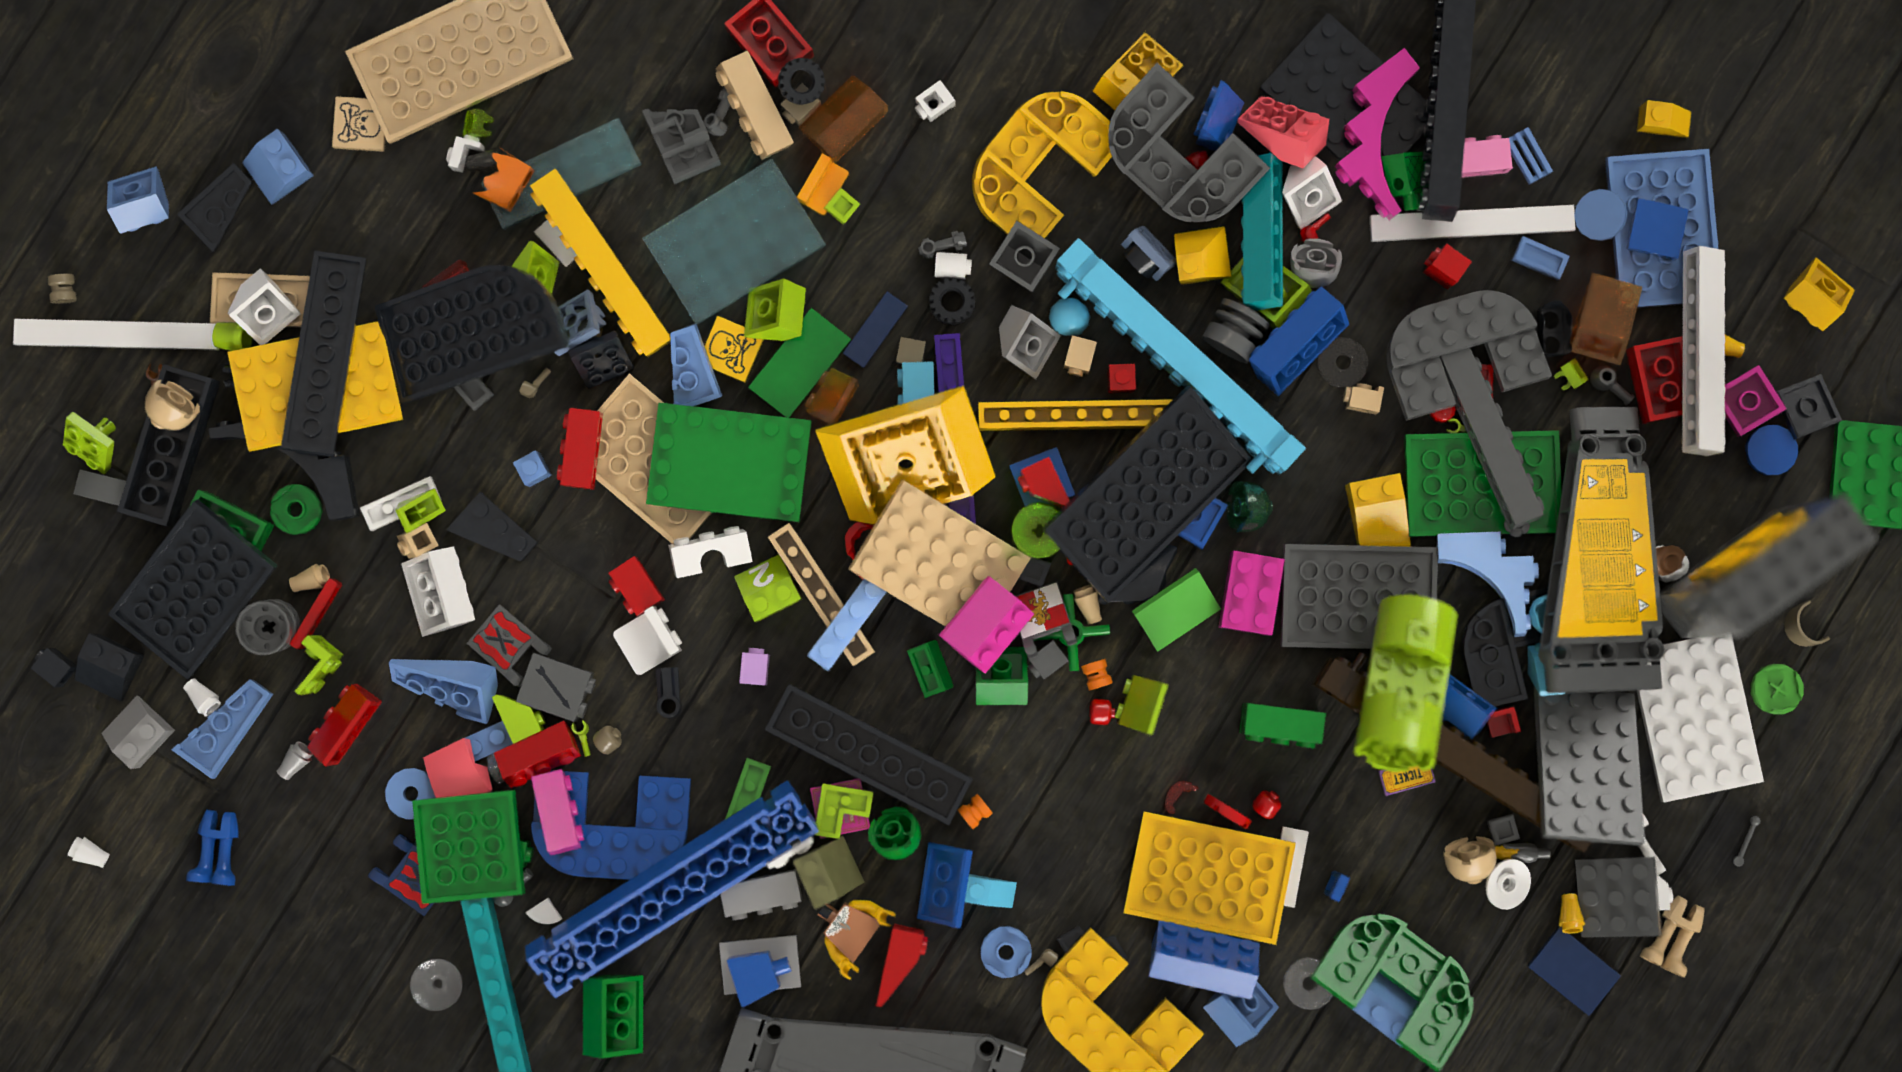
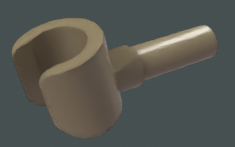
M546 368L534 380L533 384L524 381L520 388L521 395L533 398L541 382L551 371Z
M1046 949L1035 963L1024 970V973L1028 976L1044 962L1051 967L1058 959V954L1052 949Z

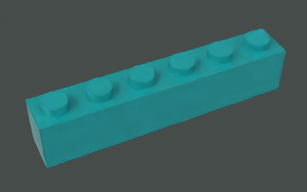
M1272 153L1258 155L1270 169L1241 199L1243 204V216L1241 218L1243 228V240L1241 242L1243 252V265L1241 266L1243 289L1241 297L1243 304L1255 311L1283 306L1282 161Z

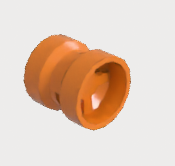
M1105 659L1081 666L1083 674L1087 675L1088 678L1087 686L1089 691L1113 683L1111 676L1107 674Z
M978 794L971 798L970 804L962 805L957 809L972 829L979 825L982 817L988 818L993 814Z

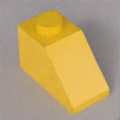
M1647 100L1639 108L1637 131L1687 138L1689 136L1691 112L1673 103Z

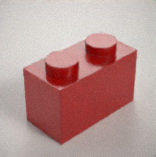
M1446 244L1441 249L1437 247L1430 253L1424 262L1427 267L1423 273L1448 290L1459 281L1472 261Z
M633 556L609 572L612 578L609 580V583L616 593H622L626 599L623 601V604L630 614L635 613L636 616H640L648 608L656 606L665 600L638 557Z

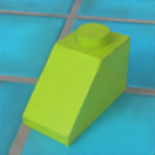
M503 695L492 697L513 744L544 730L543 725L546 724V721L540 710L536 711L533 707L518 703L516 700Z

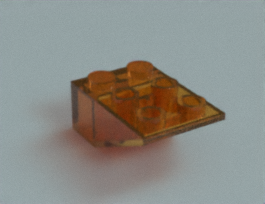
M1592 273L1570 337L1571 352L1621 365L1629 342L1642 286Z

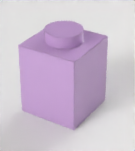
M749 648L748 653L742 652L740 683L767 685L770 655L764 654V649Z

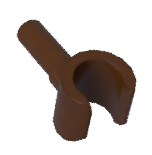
M151 363L146 370V377L151 380V387L159 378L162 364H159L158 373H154L151 370Z

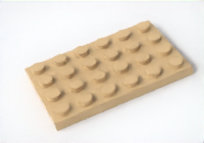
M629 373L598 409V411L603 413L596 480L670 543L674 544L673 540L683 537H689L690 540L713 512L646 504L658 403L664 402Z
M901 480L848 569L940 624L947 626L987 576H990L1011 592L1029 562L1030 557L904 480Z

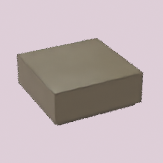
M901 337L896 363L922 362L926 342Z

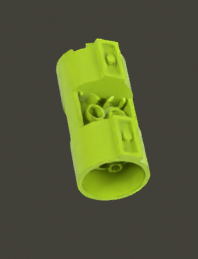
M1396 595L1383 599L1379 604L1355 745V754L1357 756H1362V754L1366 756V762L1372 764V767L1398 773V771H1408L1409 768L1419 766V769L1424 771L1432 768L1435 764L1458 618L1457 612L1443 602L1422 596Z

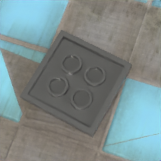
M1655 857L1575 860L1578 901L1585 921L1581 937L1662 935Z

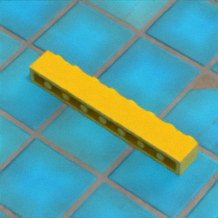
M554 169L531 184L530 187L534 191L530 194L538 207L543 204L548 212L544 216L553 228L558 226L562 232L559 238L567 249L573 248L577 254L574 260L580 269L584 270L586 268L591 275L588 280L595 291L601 290L606 297L602 300L611 313L615 311L620 317L617 323L625 334L630 332L635 339L631 343L638 354L644 353L645 356L649 357L671 342V336L560 173Z
M1172 400L979 402V430L1145 428Z

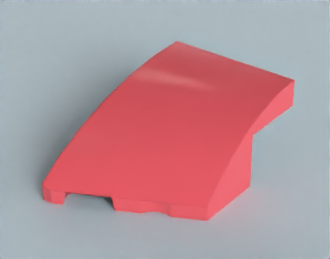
M462 738L423 757L429 781L436 798L492 792L488 767L475 763L469 739Z

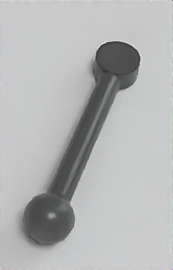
M1753 816L1750 819L1751 826L1738 856L1733 858V864L1736 866L1744 864V853L1755 827L1761 821L1758 816Z

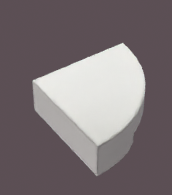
M549 897L526 912L532 920L542 924H552L562 920Z

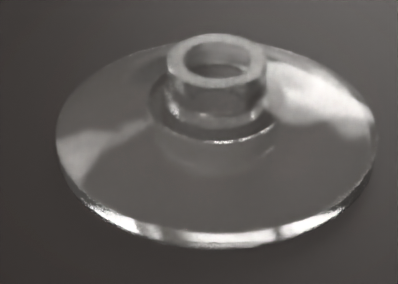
M431 959L420 964L414 971L410 982L411 993L421 1007L431 1011H441L449 1008L458 1000L462 991V978L458 969L452 963L443 959ZM435 979L442 981L443 985L441 988L434 986Z

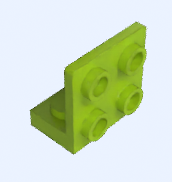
M308 635L302 642L307 647L305 652L313 659L318 660L320 658L321 660L295 690L298 695L312 694V692L316 694L324 686L325 681L323 679L328 673L333 674L342 664L340 659L343 657V654L321 635Z

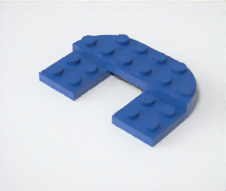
M563 771L565 776L570 775L573 790L569 791L571 801H576L579 815L575 816L577 826L581 825L584 840L580 841L581 848L555 855H550L547 851L535 797L532 821L534 843L548 864L568 875L631 880L683 847L686 842L691 778L640 775L636 827L586 824L589 772Z

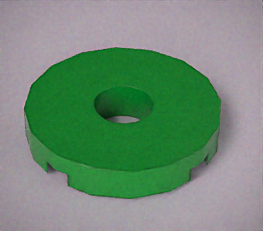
M300 484L287 485L279 489L271 501V518L275 526L283 532L293 535L305 534L313 530L320 522L323 512L322 502L318 494L310 487ZM295 502H299L302 505V513L294 517L290 513V506Z

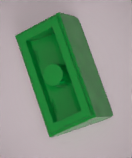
M936 640L907 650L925 698L954 687Z

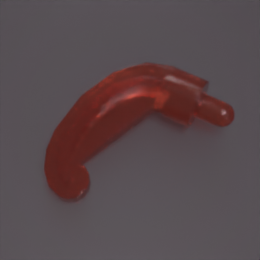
M1187 781L1175 783L1166 796L1165 808L1170 814L1175 813L1173 804L1182 791H1197L1198 786L1191 785L1192 782Z

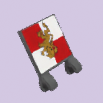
M1058 582L1015 596L1034 613L1020 631L1023 646L1029 659L1038 657L1033 640L1062 630L1068 646L1077 643Z

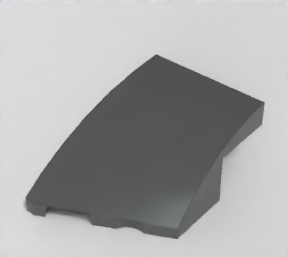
M650 109L642 110L674 184L721 165L697 109H685L683 111L667 109V112H651Z

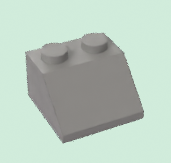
M136 696L102 732V735L111 751L130 769L140 768L175 730L139 696Z

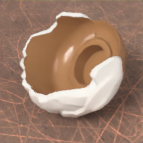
M1673 545L1656 547L1658 576L1661 581H1677L1688 572L1689 560L1682 549Z

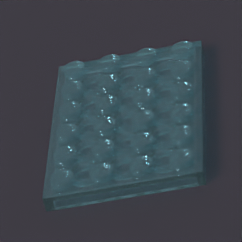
M772 158L642 238L697 325L747 295L757 286L763 285L826 246Z

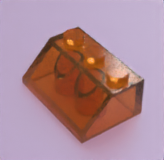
M852 75L799 129L825 155L830 157L833 163H836L888 112V105L869 86Z

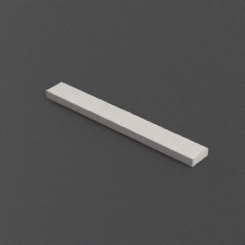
M1574 205L1457 211L1453 222L1422 219V213L1398 214L1390 221L1387 217L1383 218L1380 215L1370 216L1371 242L1575 231Z
M14 319L13 344L219 350V348L213 345L212 341L213 329L216 324Z

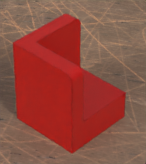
M1507 706L1496 709L1486 723L1490 738L1521 732L1515 707Z

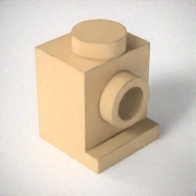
M1357 383V387H1346L1343 396V402H1347L1346 409L1376 415L1380 412L1384 387L1379 386L1372 390L1371 385Z

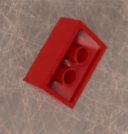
M359 684L347 685L341 691L338 697L341 700L337 706H332L323 718L326 720L321 728L317 727L308 739L311 742L307 748L325 766L339 764L382 703L380 699Z

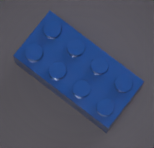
M1320 287L1316 292L1312 291L1306 297L1305 303L1298 310H1293L1288 315L1287 321L1280 328H1275L1270 333L1269 339L1262 346L1256 347L1251 353L1249 361L1256 377L1279 396L1349 325L1343 304L1323 287Z
M1159 920L1152 942L1149 976L1251 999L1258 978L1260 943Z

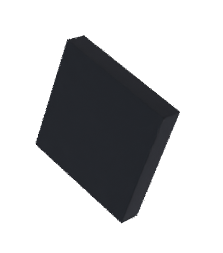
M1821 374L1776 391L1786 407V410L1782 411V415L1794 440L1842 421Z

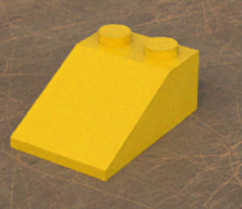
M1400 473L1345 485L1357 545L1411 547L1406 501Z

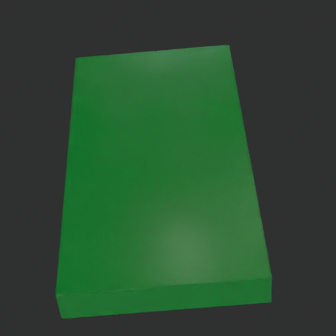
M812 308L803 318L801 336L785 340L748 387L787 418L794 414L851 342V338Z

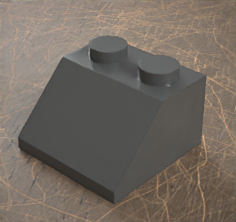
M1016 221L989 264L1033 292L1060 248Z

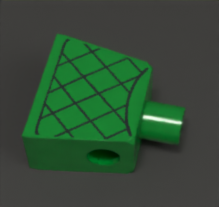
M1422 152L1382 156L1386 182L1392 196H1403L1404 211L1418 209V194H1422L1424 187L1420 186L1421 171L1424 170L1425 164L1422 161Z

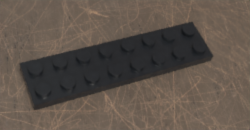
M314 251L281 442L282 450L331 457L335 455L367 263L366 258Z

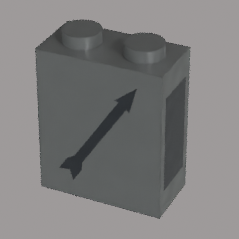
M533 653L516 702L576 722L579 717L583 718L586 713L588 704L584 702L587 693L592 694L596 679H593L595 673L538 653Z

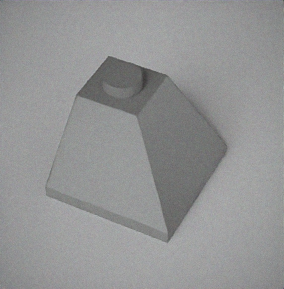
M1012 305L999 326L1002 356L1032 378L1037 379L1061 335L1032 313Z

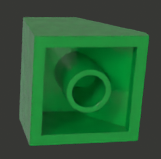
M1007 647L986 673L976 668V705H1028L1027 654L1024 647Z

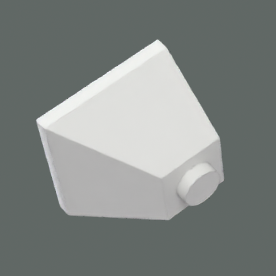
M1316 156L1304 168L1295 165L1290 166L1282 193L1298 228L1301 230L1342 202V199L1327 165Z
M261 268L240 285L228 311V314L259 345L266 344L301 314L277 284Z

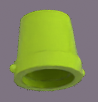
M218 322L214 326L212 334L213 345L216 348L229 351L249 348L253 343V338L237 322Z

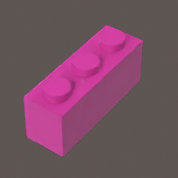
M561 769L531 777L548 853L555 855L581 848L580 841L584 840L581 825L577 826L575 816L579 815L576 801H571L569 791L573 790L570 775L565 776Z

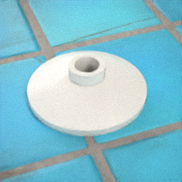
M1506 859L1494 867L1486 882V894L1494 906L1505 910L1512 909L1526 898L1531 885V876L1527 866L1519 860Z

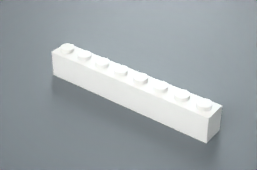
M1698 246L1683 251L1682 453L1710 456L1725 452V250Z

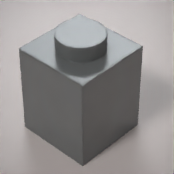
M1051 641L1038 651L1037 658L1028 659L1031 664L1027 667L1036 678L1041 676L1043 679H1046L1067 663L1068 659L1056 643Z

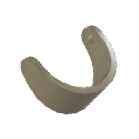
M1810 600L1792 608L1787 614L1784 623L1788 638L1793 643L1804 647L1822 644L1830 640L1829 637L1814 641L1808 638L1802 631L1800 614L1803 608L1811 603Z

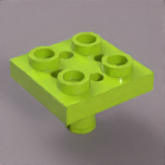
M72 412L66 417L63 446L72 455H77L83 459L90 468L105 474L111 468L114 441L108 435L115 431V425L111 421L106 425L109 419L103 418L94 427Z

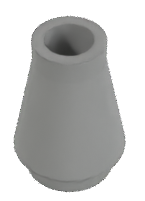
M297 741L294 745H290L277 770L280 777L289 780L311 761L313 753L307 748L306 744Z

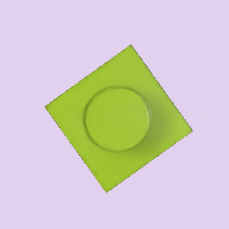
M840 188L824 209L839 222L845 224L859 207L860 203Z

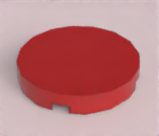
M1207 794L1203 801L1204 804L1244 829L1248 828L1252 822L1244 815Z

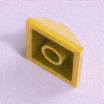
M1225 226L1174 234L1176 260L1181 285L1232 277Z

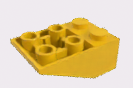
M1144 33L1103 74L1093 92L1116 110L1121 101L1157 62L1173 77L1182 68L1183 64L1148 34Z

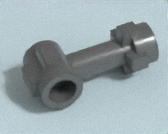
M725 87L718 96L720 103L715 114L710 113L704 119L707 131L715 136L724 135L728 129V125L723 121L730 106L727 98L729 94Z
M954 231L951 232L952 237L935 242L929 240V238L923 239L921 246L918 247L919 254L927 259H931L934 257L935 252L955 247L956 251H960L962 247L967 246L964 233Z

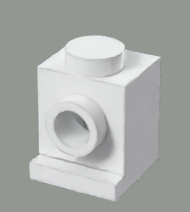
M939 80L916 97L918 105L915 107V110L923 120L928 118L932 122L948 109L955 106V99L941 80ZM931 101H936L938 103V107L932 109L929 107V103Z

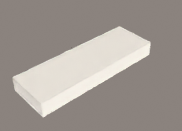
M427 477L360 507L370 531L398 520L399 517L395 509L398 503L433 488L436 489L440 500H442L432 477Z
M1282 826L1280 839L1296 843L1284 906L1295 908L1309 832Z

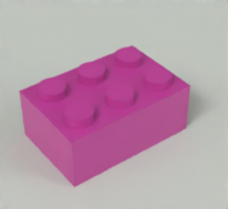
M1232 551L1230 553L1219 628L1272 636L1285 559Z

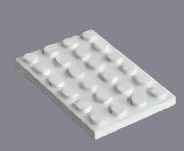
M1732 636L1691 638L1663 644L1664 655L1660 659L1663 689L1637 690L1661 802L1764 782Z

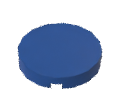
M1766 425L1756 429L1749 436L1745 445L1747 461L1758 473L1768 476L1779 475L1787 472L1794 465L1798 456V444L1788 429L1779 425Z

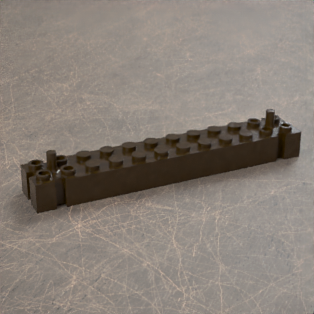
M1359 653L1353 664L1342 657L1327 659L1312 685L1361 715L1368 674L1365 671L1361 672V669L1368 657L1363 653ZM1441 725L1435 762L1541 828L1539 782L1529 781L1530 775L1519 768L1507 767L1508 761L1502 757L1491 753L1486 754L1484 752L1486 748L1474 740H1464L1462 738L1464 734L1456 728ZM1558 839L1572 849L1585 852L1591 841Z

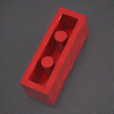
M569 408V414L564 415L563 429H567L566 439H562L560 445V454L564 455L563 465H559L557 470V480H561L560 485L594 490L603 422L602 412Z
M565 721L494 752L501 776L511 788L522 786L531 777L549 773L551 769L560 765L570 764L575 758L581 756L573 732Z

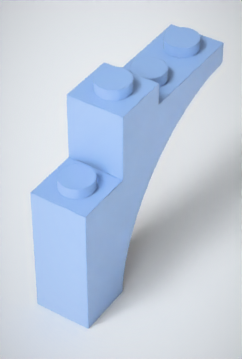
M1500 532L1437 534L1438 563L1462 567L1485 580L1501 598H1504L1505 606L1511 618L1514 637H1524L1526 630L1531 629L1530 615L1525 614V604H1529V589H1524V586L1533 585L1534 578L1539 577L1538 563H1533V556L1502 557L1501 554H1506V541L1501 539Z

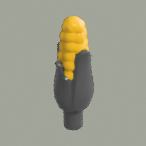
M1503 843L1501 846H1495L1496 859L1500 860L1516 859L1522 863H1532L1538 858L1550 859L1551 857L1550 848H1537V845L1532 843Z

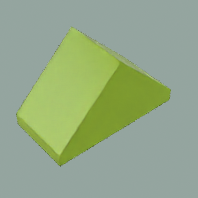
M435 488L398 503L395 509L406 533L413 531L446 511Z

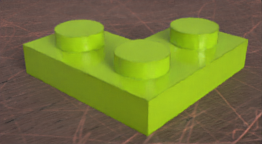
M823 783L816 820L819 832L814 835L840 839L844 814L869 818L874 792Z

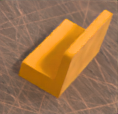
M822 153L797 196L798 202L823 216L826 215L827 211L824 207L843 186L849 172L833 163L830 157Z

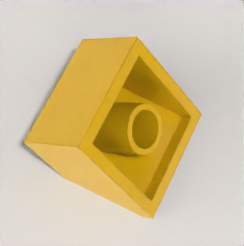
M1815 258L1790 286L1784 299L1792 309L1802 313L1811 325L1824 331L1844 313L1855 290L1818 258Z

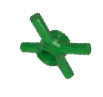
M1073 594L1063 595V600L1071 625L1078 629L1077 643L1068 646L1062 630L1033 641L1059 639L1061 643L1067 646L1069 671H1080L1077 645L1083 641L1084 637L1110 635V626H1083L1081 622L1075 619Z

